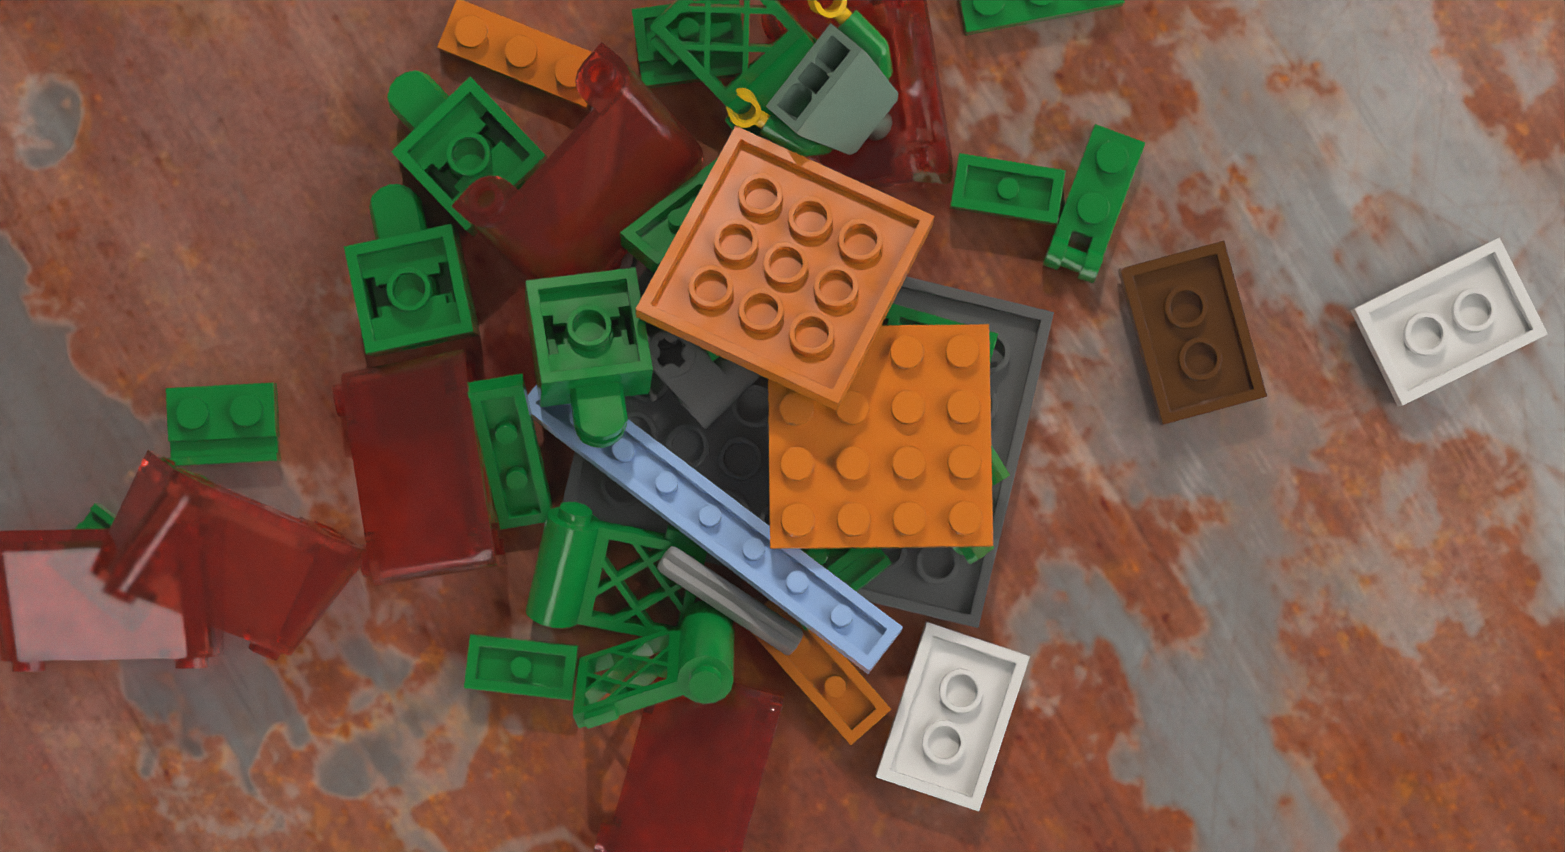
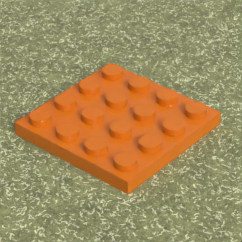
M735 126L635 309L636 317L838 411L933 226L934 215Z
M989 324L881 325L838 411L768 379L770 549L993 546Z

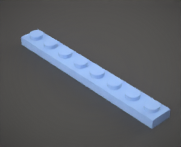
M537 385L528 394L533 420L867 674H869L902 631L903 627L802 550L770 549L769 525L629 419L623 437L614 445L605 448L591 447L582 443L576 434L571 403L540 407Z

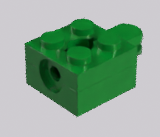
M417 70L404 72L396 77L389 88L387 98L390 109L411 131L391 152L473 237L551 164L541 149L471 76L450 96L429 75Z
M389 184L380 188L372 195L369 205L376 240L344 246L366 354L379 357L479 336L480 330L459 230L452 224L428 229L422 200L411 188L401 184Z
M636 267L526 280L525 312L540 407L571 403L576 434L582 443L591 447L605 448L618 442L624 435L628 421L625 396L648 394L650 391L653 366L645 321L636 317L635 311L641 300Z

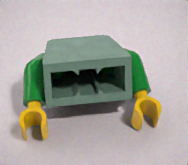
M808 0L811 10L821 16L834 18L840 26L836 28L830 23L769 101L766 107L772 111L771 115L761 110L754 93L746 88H738L735 91L741 99L752 104L750 110L744 114H738L729 107H726V111L736 126L748 128L756 125L761 128L760 135L803 157L826 155L834 149L851 155L859 150L867 138L872 141H878L884 138L891 129L892 117L888 112L896 103L898 92L888 81L893 73L889 45L886 39L857 10L852 13L846 7L847 0H833L831 6L823 9L816 0Z

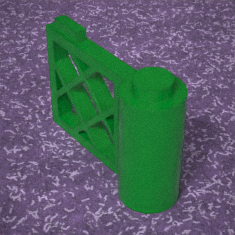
M675 0L650 24V28L656 33L650 39V43L671 65L681 59L726 107H729L738 114L748 112L752 105L750 102L741 99L735 91L738 88H746L754 93L761 110L771 115L772 111L766 105L817 41L777 0H760L763 5H750V0H744V5L711 4V0H705V4L692 3L694 0ZM681 12H705L704 42L681 41L667 25ZM711 13H744L743 43L710 42ZM750 14H773L787 30L772 44L749 43ZM691 50L704 51V64ZM710 51L743 52L742 72L726 87L710 71ZM749 52H762L748 65ZM728 115L725 120L731 129L734 130L736 125ZM753 125L748 128H742L748 132H751L759 137L766 139L765 137L759 134L761 128L757 127L756 125Z
M563 502L560 504V507L550 509L546 516L526 605V614L533 621L552 628H570L580 624L645 637L675 627L673 625L653 622L645 610L669 595L679 610L676 626L681 623L684 611L695 603L696 596L685 589L682 599L677 592L682 586L672 580L670 581L668 577L660 573L656 561L661 559L671 546H674L693 556L695 560L704 565L707 551L674 526L667 525L666 533H660L600 521L592 514V510L588 506L577 502ZM609 539L632 544L641 557L617 571L606 556ZM646 547H651L655 549L649 552V550ZM648 566L661 584V587L638 600L624 580ZM603 568L608 574V577L600 581L601 572ZM616 585L629 603V606L615 614L593 610L596 596ZM637 615L639 619L632 618V616Z
M697 601L684 611L681 623L678 626L580 657L573 706V718L578 728L587 727L589 729L617 720L620 715L685 695V697L694 702L703 704L715 703L725 698L731 691L734 681V621L706 602ZM660 652V653H659L657 656H655L653 659H650V658H649V657L652 656L653 654ZM609 669L602 676L595 674L596 672ZM633 671H638V672L635 673L631 678H629L626 682H625V681H622L624 678H626V677H627L630 673H632ZM657 677L666 678L665 680L650 684ZM607 693L611 694L606 699L599 701Z

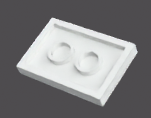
M1500 237L1350 310L1397 406H1403L1548 335Z
M926 621L875 776L979 811L1030 656Z

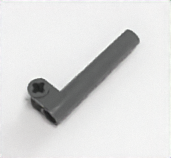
M665 330L656 333L649 341L653 372L673 392L672 395L705 430L761 377V375L720 356L712 361L699 346ZM663 339L669 344L679 340L685 348L680 353L684 363L679 368L672 363L662 367L656 359L661 354L657 344Z

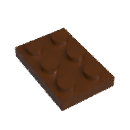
M1224 240L1118 270L1160 425L1267 397Z

